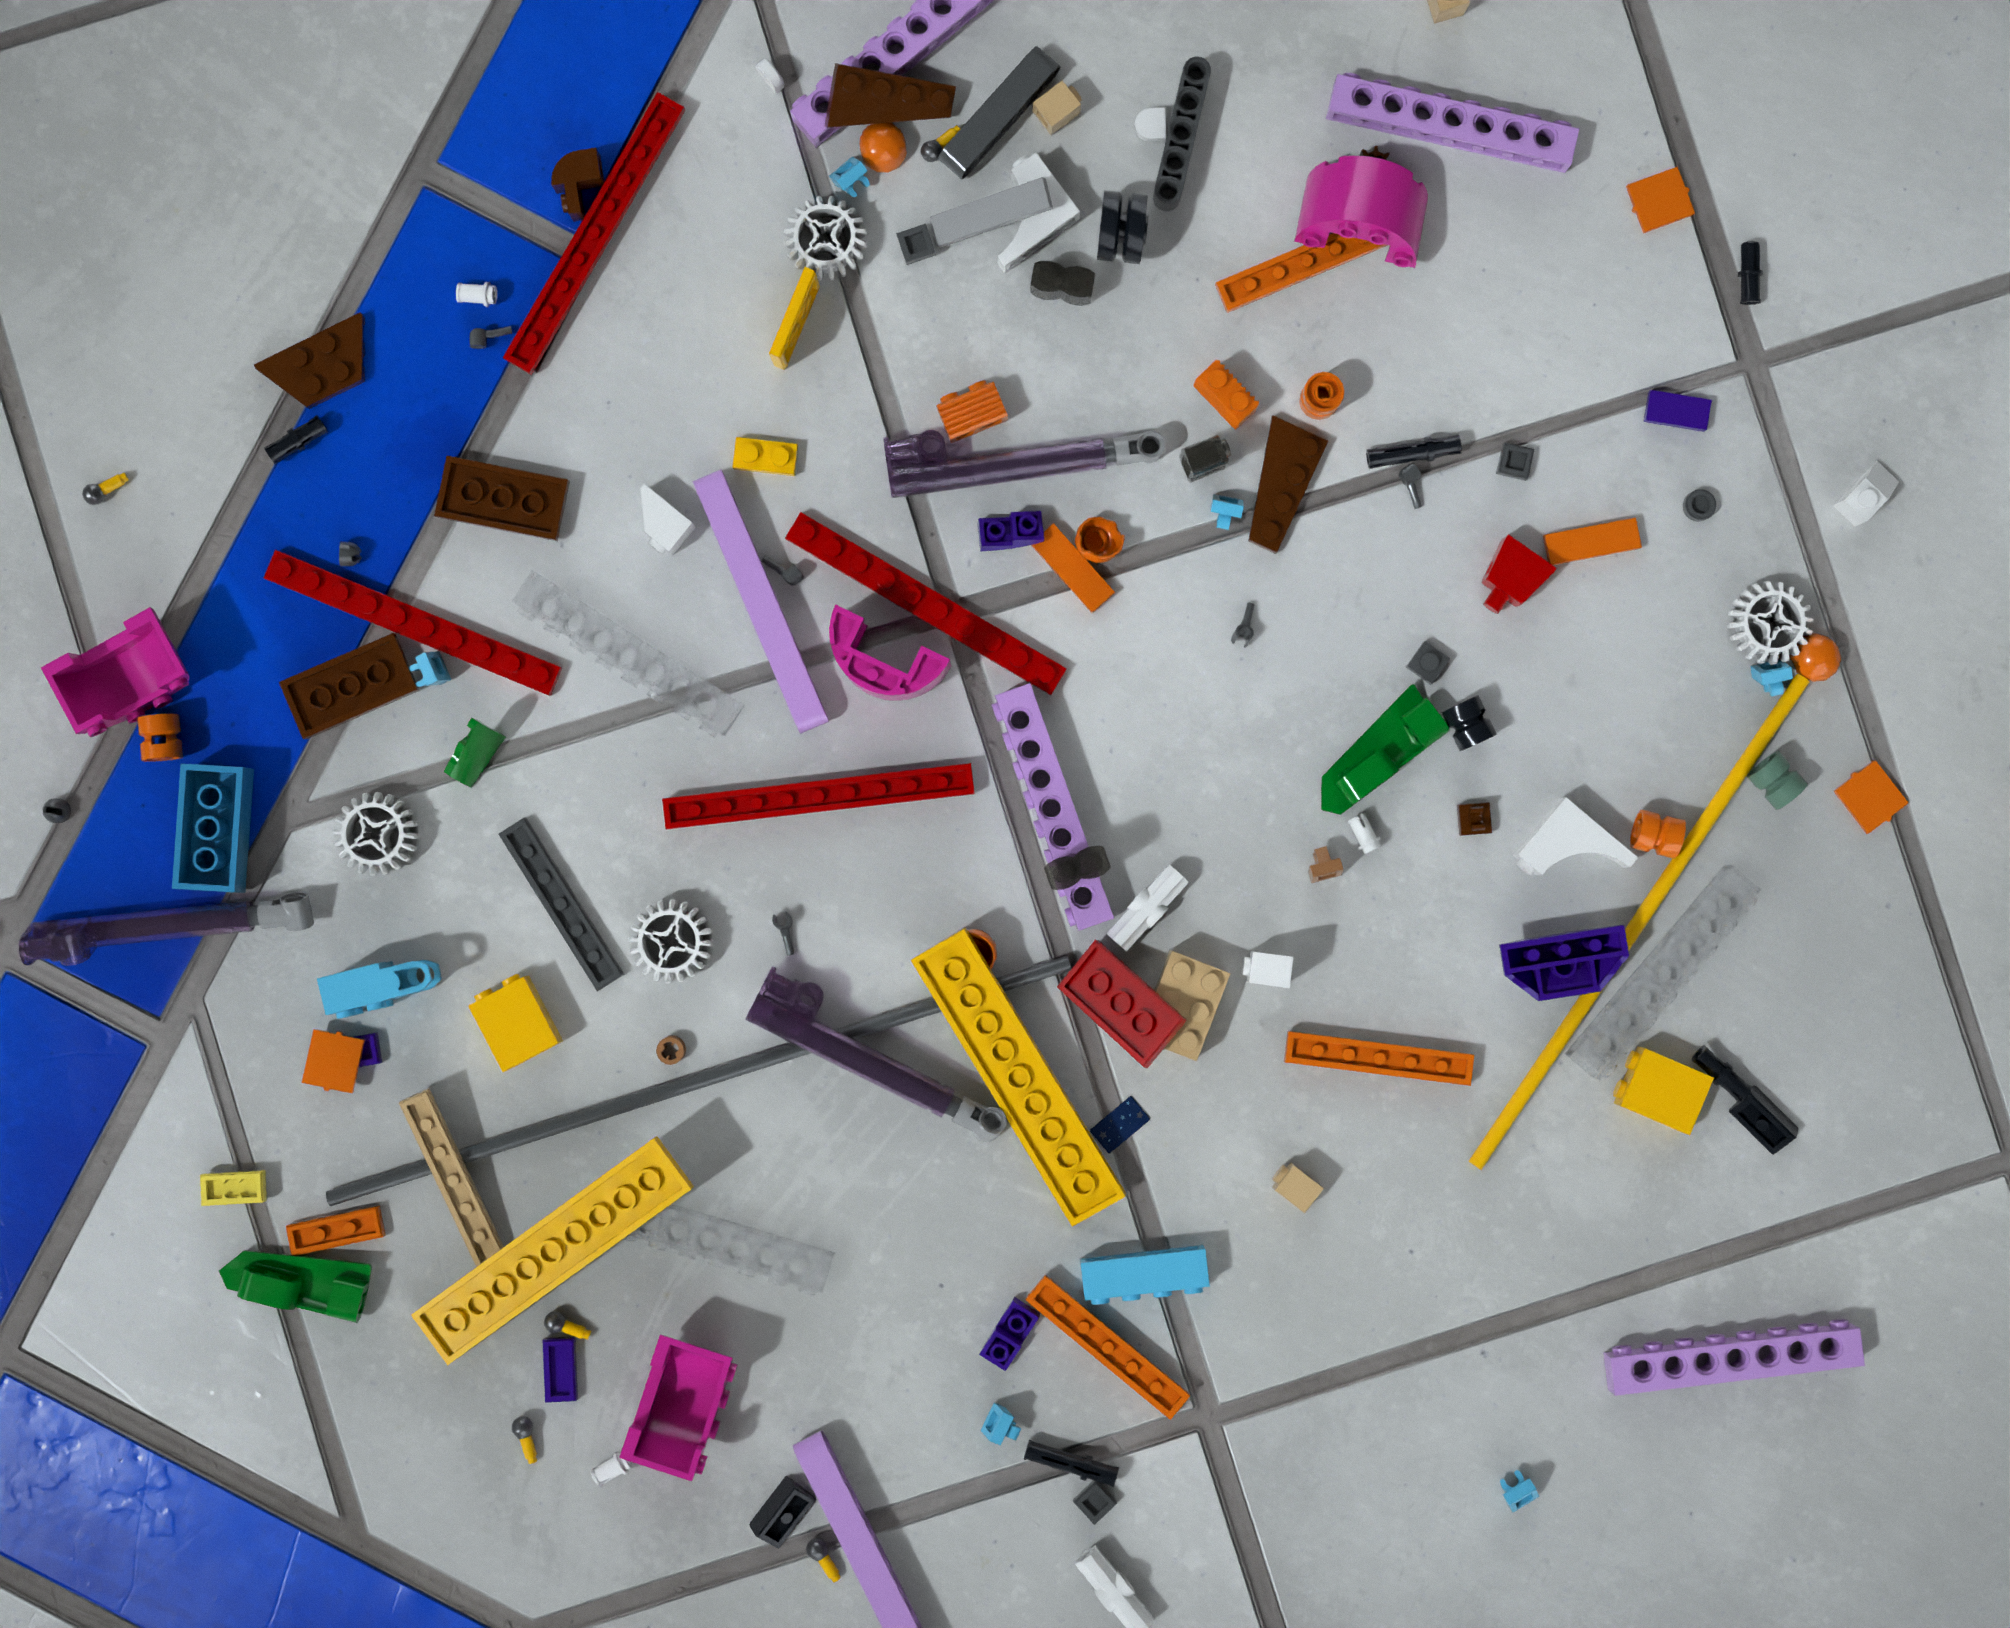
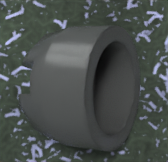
M340 541V566L350 567L359 563L362 558L360 555L362 551L356 543Z
M50 799L44 804L42 809L43 816L51 823H63L71 814L70 805L63 799ZM50 807L62 809L61 815L49 813Z

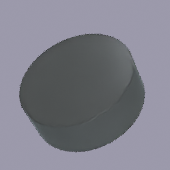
M1698 489L1689 493L1683 501V511L1693 521H1704L1711 517L1716 510L1714 496L1704 489Z

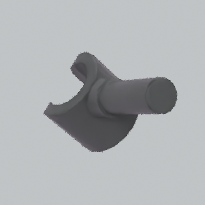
M511 326L495 330L473 329L470 332V347L473 349L486 348L487 338L513 334Z
M1409 464L1401 469L1399 478L1407 486L1414 509L1422 507L1414 481L1421 477V473L1415 464Z
M764 556L761 562L775 570L790 586L797 585L804 578V575L794 564L785 570L780 564L769 557Z
M1247 603L1244 618L1231 637L1232 644L1235 643L1238 636H1242L1245 639L1244 648L1251 641L1254 631L1250 627V621L1255 604Z
M786 912L787 923L785 925H778L777 917L774 914L772 922L781 932L787 956L793 955L794 949L789 930L793 923L792 917Z

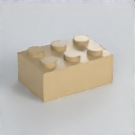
M1169 951L1155 991L1185 1017L1187 1021L1164 1049L1194 1061L1198 1060L1231 973L1177 952Z

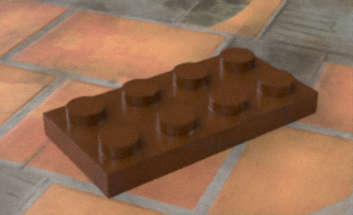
M446 456L434 516L558 542L570 481L568 479Z
M394 633L279 682L300 734L305 740L420 691L419 687H416V680L413 673L409 670L408 661Z

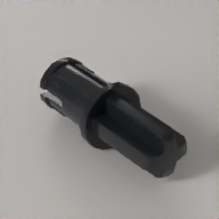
M1748 241L1741 244V271L1738 272V277L1741 278L1740 304H1760V276L1763 275V271L1760 270V244Z

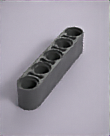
M1035 46L941 151L938 159L960 179L968 176L1052 82L1061 66L1038 46Z
M1198 56L1189 58L1183 67L1158 171L1153 201L1155 206L1162 211L1174 210L1180 202L1211 74L1209 62ZM1199 70L1204 77L1200 80H1194L1190 78L1188 72ZM1190 99L1196 103L1197 107L1187 110L1181 105V102ZM1178 129H1184L1189 133L1190 137L1180 140L1174 135V132ZM1175 158L1180 160L1183 166L1180 169L1173 170L1166 162L1169 159ZM1164 188H1170L1175 192L1176 196L1168 200L1164 199L1159 192Z

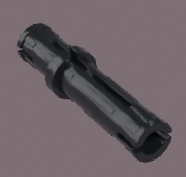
M1459 434L1435 439L1425 437L1423 441L1367 449L1366 459L1368 468L1373 469L1425 459L1429 462L1434 461L1437 457L1461 454V439Z
M1030 1439L1024 1455V1460H1030L1078 1475L1080 1480L1086 1481L1088 1478L1114 1487L1119 1467L1092 1460V1456H1078L1033 1442Z

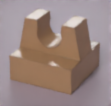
M1327 846L1314 849L1313 857L1315 864L1311 865L1308 870L1311 884L1342 875L1344 869L1340 858L1331 860Z

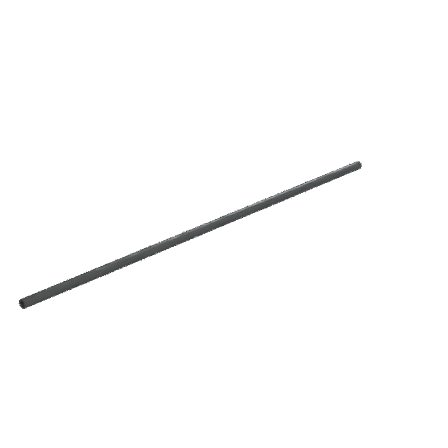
M1064 956L996 979L1005 992L1071 970L1068 956ZM934 998L458 1150L466 1164L826 1049L835 1033L851 1041L942 1011ZM426 1160L326 1191V1199L329 1206H334L431 1175L432 1172Z

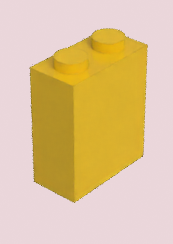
M515 974L501 982L504 986L503 988L492 992L491 988L475 995L476 1002L468 1006L502 1072L508 1071L563 1042L530 976L520 978L519 974Z
M1637 1046L1636 1050H1632L1627 1057L1625 1068H1628L1624 1079H1620L1614 1088L1613 1096L1616 1097L1614 1104L1681 1133L1690 1135L1714 1077L1651 1050Z

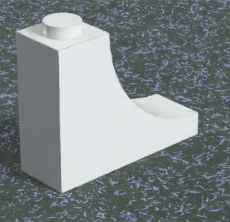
M1036 152L1030 157L1027 154L1020 157L1012 165L1011 179L1015 186L1041 177L1045 178L1053 209L1021 220L1013 241L998 255V265L1004 273L1073 225L1080 217L1078 208Z
M1567 797L1560 798L1513 854L1519 860L1516 865L1530 876L1532 873L1543 875L1547 869L1558 861L1580 853L1606 857L1623 868L1631 867L1638 859L1635 854Z

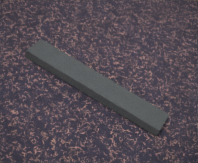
M524 817L500 832L498 835L596 991L603 989L625 975L528 819Z

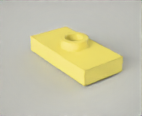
M265 1170L204 1173L200 1175L201 1206L263 1203L267 1201Z

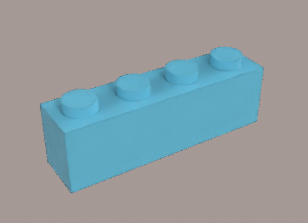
M1204 1245L1080 1259L1085 1301L1091 1300L1093 1305L1109 1303L1110 1298L1122 1297V1301H1134L1141 1299V1294L1153 1293V1297L1160 1298L1171 1296L1172 1291L1184 1290L1185 1294H1196L1203 1292V1287H1210Z

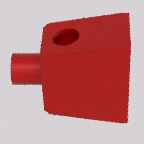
M1508 534L1500 541L1481 583L1492 590L1483 605L1496 614H1499L1506 602L1518 607L1557 568Z

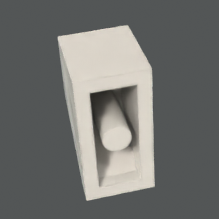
M1875 461L1834 503L1833 507L1856 527L1867 522L1890 498L1899 481L1878 461Z
M643 484L640 491L644 531L651 538L648 544L661 554L667 550L670 554L674 555L696 526L647 485Z
M1250 951L1249 957H1244L1242 975L1247 976L1246 982L1290 988L1294 957Z

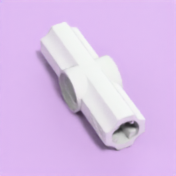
M1169 864L1148 888L1145 887L1128 905V910L1107 934L1127 951L1148 927L1151 928L1168 910L1167 906L1189 882Z
M1096 1545L1085 1550L1075 1561L1078 1570L1094 1587V1592L1103 1606L1110 1613L1114 1612L1126 1628H1150L1155 1622L1152 1614L1135 1595L1136 1592L1128 1579L1120 1570L1116 1571Z

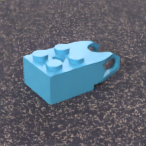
M429 960L411 961L399 965H394L393 961L317 978L325 1014H336L337 1019L363 1014L362 1007L366 1006L368 1011L394 1006L393 999L430 990L441 981L442 976L439 964ZM429 967L434 971V979H432ZM419 968L425 973V979L422 983L417 979L416 973Z

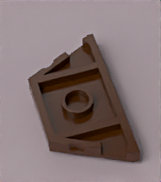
M359 312L254 364V367L308 409H311L365 382V367L363 366V358L365 356L363 325H365V317Z

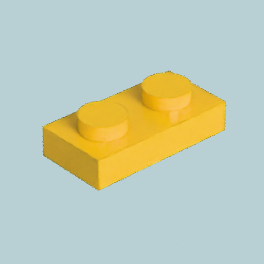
M736 437L732 468L734 470L795 476L798 444Z

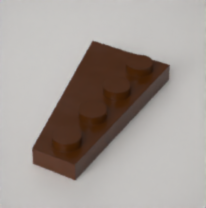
M835 63L824 126L828 128L951 118L956 86Z
M1272 415L1248 542L1276 554L1327 446L1328 440Z

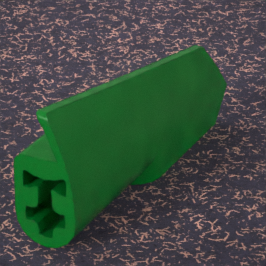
M1411 684L1321 777L1322 811L1338 815L1343 814L1396 774L1399 768L1450 731L1442 716L1427 698L1423 699L1414 684Z
M244 1250L221 1268L219 1273L226 1288L237 1291V1296L243 1300L284 1310H293L297 1307L358 1323L367 1298L372 1265Z

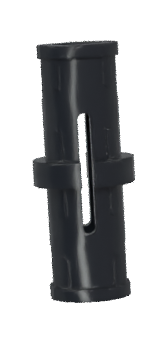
M316 415L296 429L291 428L287 430L288 434L264 447V449L276 465L296 451L302 452L305 450L306 445L328 433V430L319 416Z
M1702 1046V1049L1699 1048L1695 1052L1691 1060L1709 1076L1714 1077L1713 1083L1715 1085H1720L1737 1102H1740L1749 1095L1752 1087L1736 1075L1733 1067L1728 1062L1724 1063L1706 1046Z

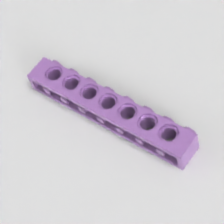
M916 0L908 14L903 18L901 16L896 17L889 23L885 33L879 38L874 36L869 39L863 46L864 50L856 57L853 55L849 56L841 64L865 68L868 64L875 63L880 66L878 70L880 72L904 76L994 0ZM940 5H947L951 8L950 12L945 15L936 13L935 9ZM918 24L927 27L926 32L923 34H915L911 29ZM893 44H900L904 47L902 52L898 54H892L888 51V48ZM830 75L822 78L817 83L816 90L809 96L802 95L793 103V109L790 110L792 120L815 148L841 128L825 127L827 113L817 111V107L821 103L829 102L833 78Z
M1354 73L1337 74L1326 115L1327 120L1563 173L1572 164L1579 128L1571 127L1572 124L1566 121L1556 120L1548 122L1541 120L1542 118L1536 114L1529 113L1523 116L1511 113V110L1505 107L1486 108L1474 100L1459 102L1451 100L1449 95L1442 93L1428 95L1421 93L1420 89L1411 86L1403 87V89L1391 86V83L1385 80L1366 81ZM1363 95L1368 98L1370 104L1361 106L1355 101V97ZM1385 103H1396L1400 111L1396 113L1389 112L1385 107ZM1415 110H1426L1430 118L1420 119L1417 117ZM1449 115L1455 116L1459 120L1460 125H1449L1445 117ZM1483 122L1487 124L1489 132H1479L1475 123ZM1506 130H1516L1519 134V139H1510L1506 134ZM1536 136L1546 137L1549 141V146L1543 147L1539 145L1536 141Z
M1029 683L995 695L997 703L991 705L997 722L1004 721L1007 732L1002 733L1007 750L1014 749L1017 761L1012 764L1017 779L1025 780L1028 790L1024 791L1023 795L1028 809L1035 808L1038 820L1033 821L1038 838L1045 837L1049 849L1044 850L1048 866L1049 868L1056 867L1059 878L1055 879L1054 883L1059 896H1066L1069 908L1064 909L1070 927L1076 925L1078 931L1114 919L1031 684ZM1022 712L1028 716L1029 724L1027 727L1017 729L1012 725L1011 718L1015 713ZM1028 741L1035 742L1039 746V754L1035 758H1026L1021 751L1024 743ZM1042 770L1048 773L1050 783L1046 787L1038 788L1033 784L1032 775L1036 771ZM1050 799L1057 801L1060 805V813L1055 817L1046 816L1042 810V805L1045 801ZM1057 829H1065L1070 833L1071 840L1068 845L1060 847L1054 843L1053 833ZM1068 858H1076L1081 864V870L1076 876H1069L1064 872L1063 864ZM1079 887H1085L1091 892V900L1086 905H1079L1074 900V892Z
M1838 1319L1829 1321L1830 1326L1818 1327L1816 1323H1804L1798 1325V1329L1788 1331L1786 1327H1771L1767 1329V1333L1756 1334L1755 1331L1746 1330L1736 1332L1737 1337L1725 1338L1723 1334H1712L1705 1336L1704 1341L1694 1342L1693 1338L1675 1339L1674 1344L1662 1345V1342L1656 1341L1644 1343V1348L1631 1349L1629 1345L1612 1347V1352L1603 1353L1608 1390L1617 1396L1865 1366L1861 1331L1859 1327L1849 1323V1320ZM1830 1338L1832 1342L1830 1349L1822 1352V1341ZM1799 1341L1801 1345L1799 1353L1791 1356L1789 1352L1790 1346L1794 1342ZM1769 1345V1355L1765 1359L1760 1360L1758 1357L1760 1348ZM1733 1349H1738V1359L1733 1363H1728V1353ZM1707 1353V1363L1702 1367H1697L1696 1359L1698 1355ZM1676 1356V1367L1666 1371V1360L1669 1357ZM1645 1360L1646 1369L1644 1372L1634 1374L1636 1362Z

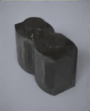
M1038 261L1034 263L1030 293L1043 300L1061 298L1072 305H1088L1091 303L1095 273L1085 267L1071 266L1064 268L1052 261Z
M1218 435L1182 448L1181 454H1179L1181 465L1189 483L1225 470V465L1229 461L1228 457L1232 456L1226 439L1220 440Z
M1091 846L1079 851L1074 857L1057 858L1048 863L1043 869L1052 890H1062L1075 885L1080 879L1097 878L1105 874L1111 866L1104 847Z

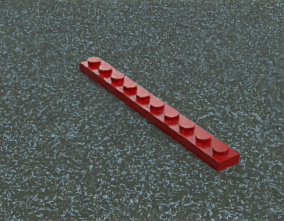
M659 92L656 93L504 354V360L530 375L533 374L686 111L684 106Z
M802 512L799 513L785 537V540L1050 696L1067 668Z
M277 550L274 551L263 577L266 580L548 696L552 695L562 671V667Z
M971 763L662 798L665 829L668 830L974 795L975 793Z

